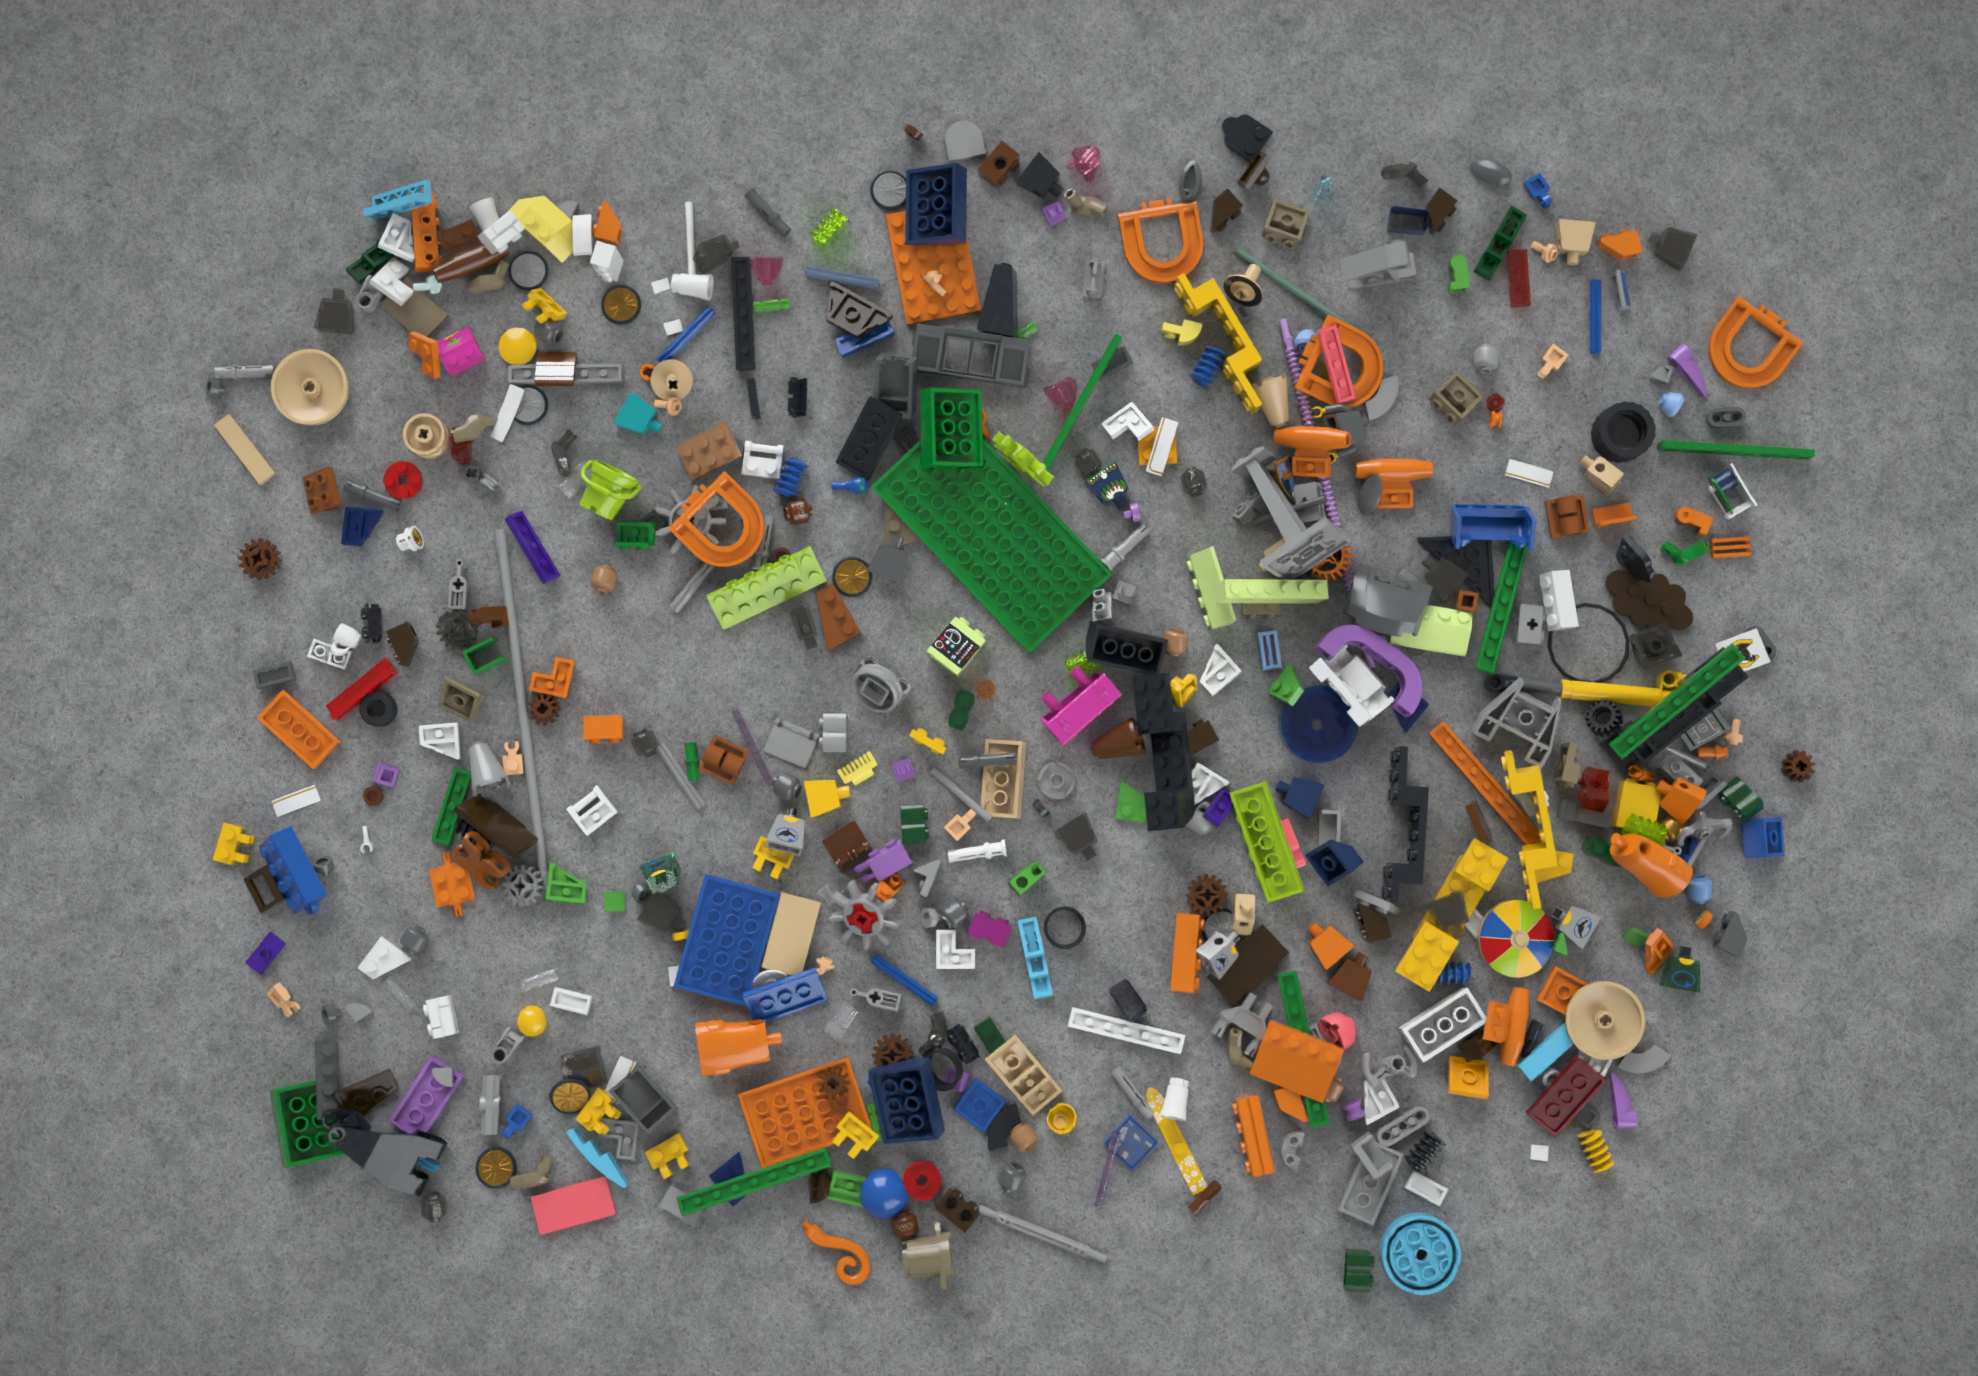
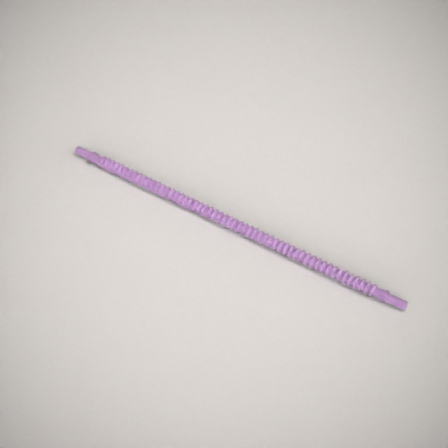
M1285 318L1279 320L1283 335L1282 340L1286 346L1285 353H1288L1286 355L1289 358L1287 362L1290 363L1289 368L1292 369L1290 371L1293 374L1291 378L1294 379L1293 384L1296 385L1302 369L1299 368L1300 363H1297L1299 358H1296L1297 353H1295L1296 348L1293 347V337L1290 335L1287 319ZM1297 390L1295 394L1298 395L1297 400H1300L1298 405H1301L1300 411L1303 412L1301 416H1304L1302 421H1305L1304 426L1314 427L1313 424L1315 422L1312 421V411L1309 410L1311 406L1308 405L1310 402L1307 400L1308 395ZM1317 477L1318 480L1320 479L1319 483L1322 485L1323 495L1327 499V502L1324 504V506H1327V509H1325V511H1328L1327 517H1330L1329 520L1339 527L1341 523L1338 522L1340 518L1337 517L1338 512L1335 511L1337 509L1334 506L1336 502L1333 501L1334 496L1331 495L1333 493L1330 490L1332 486L1328 484L1330 480L1326 477ZM1340 549L1336 553L1339 554L1338 559L1341 560L1342 552ZM1346 564L1345 566L1349 570H1343V575L1345 576L1343 580L1346 581L1345 586L1348 587L1346 591L1349 592L1355 576H1352L1353 571L1350 570L1352 565ZM1364 652L1369 668L1376 667L1374 658Z

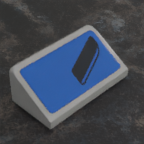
M1616 270L1611 275L1616 308L1618 311L1629 310L1631 305L1625 272Z
M1688 835L1684 840L1685 845L1680 847L1682 849L1681 854H1677V856L1692 866L1705 844V840Z

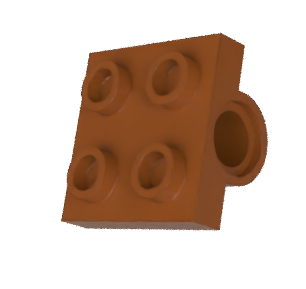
M325 467L302 478L310 514H318L340 508L339 504L341 502L333 467Z
M1584 495L1564 496L1544 501L1550 539L1590 532Z
M714 735L703 754L702 762L698 769L733 786L750 751Z

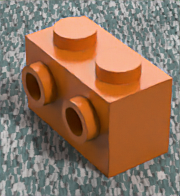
M583 716L584 740H589V744H600L601 740H608V743H620V739H625V716Z

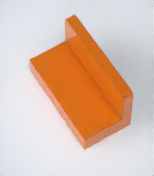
M1630 502L1591 510L1595 529L1628 523L1637 519V515H1632Z

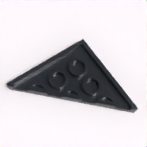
M1452 536L1417 538V541L1468 588L1475 593H1479L1478 597L1491 607L1494 597L1491 540H1471L1470 543H1467V546H1460L1459 549H1455Z

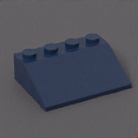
M957 163L906 170L905 245L950 246L965 244L967 168Z
M930 1057L909 1059L868 1070L884 1144L936 1140L940 1138L945 1131Z

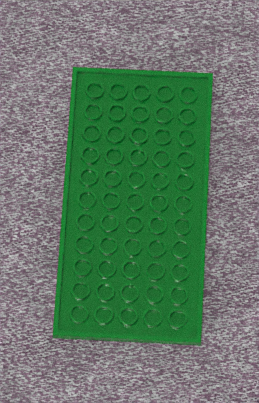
M984 439V467L959 468L922 467L920 440L878 479L871 488L1020 645L1030 653L1077 609L1094 590L1098 589L1112 573Z

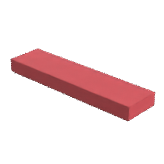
M1332 325L1316 330L1336 404L1356 399L1337 326Z

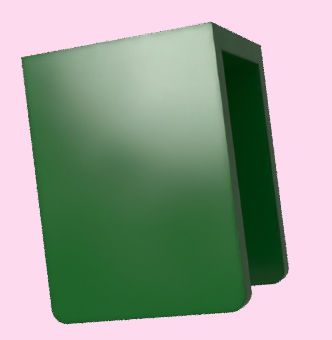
M491 637L462 652L474 675L480 676L508 661L506 657L502 656L477 668L471 656L498 642L497 638Z

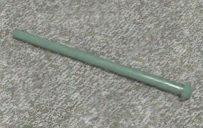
M1240 247L1235 251L1236 255L1249 264L1259 266L1262 273L1283 286L1286 291L1290 290L1297 297L1317 310L1315 313L1326 319L1327 315H1331L1353 326ZM1357 325V327H1355V328L1361 330V327H1360L1359 325Z

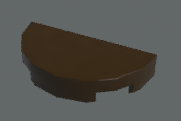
M825 1169L811 1174L810 1204L820 1203L825 1200L830 1190V1178Z

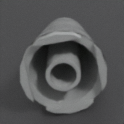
M483 741L473 743L469 749L473 795L477 797V794H481L482 797H486L503 791L502 787L505 785L508 788L511 784L510 779L489 745L483 743Z

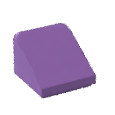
M378 762L372 781L394 787L399 769Z
M948 1067L944 1082L952 1083L956 1081V1069ZM963 1071L962 1078L953 1090L965 1092L970 1073Z

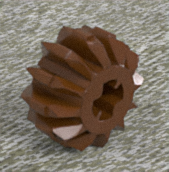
M541 693L540 698L535 695L534 700L536 702L529 701V705H532L533 708L527 709V712L533 713L530 719H536V724L539 725L542 722L544 726L548 725V720L551 723H555L553 716L557 718L560 716L555 713V710H561L560 706H554L559 702L558 699L552 700L553 695L551 694L547 698L544 693ZM544 704L545 707H548V710L545 711V714H543V712H540V708H543Z
M1794 750L1792 754H1786L1787 759H1782V763L1786 764V766L1781 767V770H1787L1784 776L1790 777L1791 782L1797 780L1801 783L1804 779L1809 780L1811 778L1809 773L1813 774L1815 772L1814 769H1811V766H1815L1816 763L1810 762L1813 756H1806V751L1799 753L1798 750ZM1796 764H1801V768H1796Z
M835 1066L831 1067V1073L825 1068L824 1072L827 1076L819 1074V1078L824 1081L817 1082L818 1086H824L819 1092L823 1093L826 1090L825 1098H828L831 1093L833 1100L836 1099V1093L842 1098L844 1095L841 1090L848 1092L849 1089L844 1085L851 1083L850 1080H844L848 1077V1073L841 1075L843 1071L841 1067L838 1072H835ZM832 1078H835V1081L839 1082V1085L837 1084L836 1088H833L832 1084H829V1081H831Z

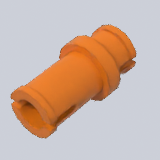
M1716 744L1714 746H1699L1696 748V757L1714 758V760L1727 758L1728 747Z
M1631 765L1628 769L1632 771H1628L1629 776L1635 780L1653 783L1656 779L1651 777H1656V774L1646 770L1644 766Z

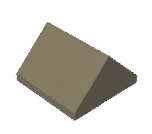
M446 677L438 706L473 722L486 696Z

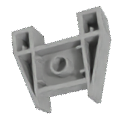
M1401 239L1393 240L1388 245L1340 259L1343 282L1349 281L1350 289L1419 278L1416 256L1413 252L1410 253L1408 251L1407 243Z
M1519 677L1480 712L1471 727L1472 733L1489 742L1499 726L1530 741L1523 753L1524 760L1535 766L1539 765L1540 769H1542L1552 751L1561 700L1557 696L1553 704L1549 706L1520 690L1524 681L1523 678Z

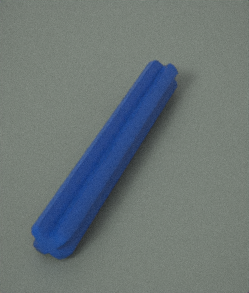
M1599 279L1590 281L1591 354L1601 353V280Z
M707 306L657 357V360L662 362L672 359L715 315L714 310Z
M875 955L871 963L930 1005H934L938 1000L935 994L879 955Z

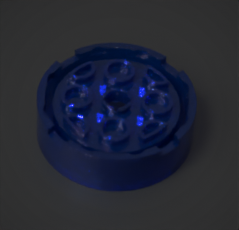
M1327 686L1305 688L1293 706L1287 703L1284 704L1278 721L1279 735L1284 746L1293 756L1308 763H1325L1345 754L1355 741L1358 725L1347 713L1351 709L1350 706L1344 703L1335 690ZM1314 720H1320L1322 723V728L1318 731L1312 728Z

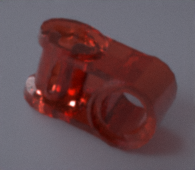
M451 428V456L457 463L466 465L472 458L473 440L456 443L452 433L456 428ZM465 451V456L459 459V452Z

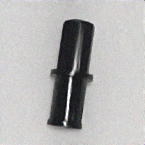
M1532 1019L1529 1029L1525 1034L1520 1056L1524 1058L1529 1056L1534 1043H1538L1537 1038L1544 1024Z

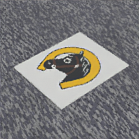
M1757 628L1716 643L1718 650L1722 647L1727 648L1732 643L1746 658L1739 664L1744 672L1770 662Z

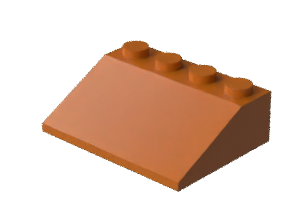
M1270 1019L1249 1074L1323 1103L1338 1068L1344 1048Z

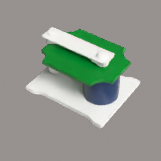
M1732 463L1723 467L1725 471L1713 478L1712 476L1707 478L1710 484L1708 489L1727 520H1730V518L1746 509L1757 506L1756 501L1751 496ZM1736 487L1745 503L1732 509L1724 493Z

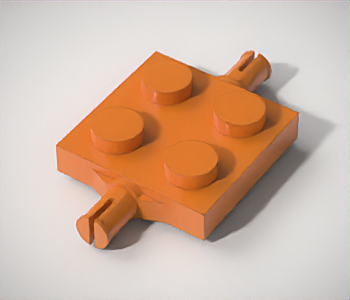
M450 852L442 853L444 865L429 870L436 907L453 906L455 917L463 916L461 904L476 899L470 870H464L458 863H452Z

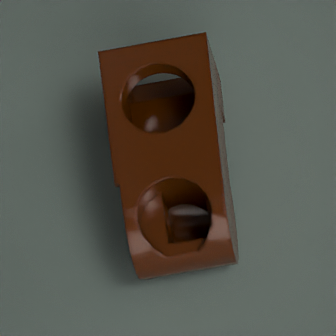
M484 606L471 610L469 613V621L474 626L491 623L492 628H501L509 625L506 606Z

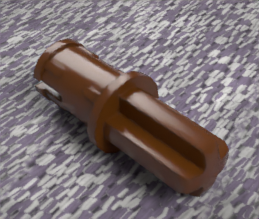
M1213 1180L1202 1192H1199L1200 1195L1188 1205V1208L1197 1215L1207 1203H1211L1210 1200L1222 1189V1186L1216 1180Z

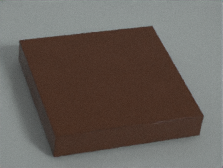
M1472 801L1466 806V810L1479 840L1483 842L1491 837V832L1478 801Z

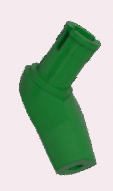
M1666 540L1661 546L1660 551L1674 559V564L1683 565L1701 557L1710 551L1707 542L1703 540L1680 550Z

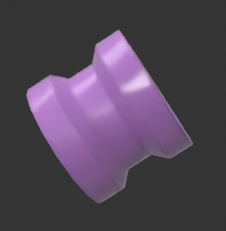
M1354 1100L1342 1105L1343 1110L1347 1114V1121L1365 1116V1112L1360 1107V1100Z

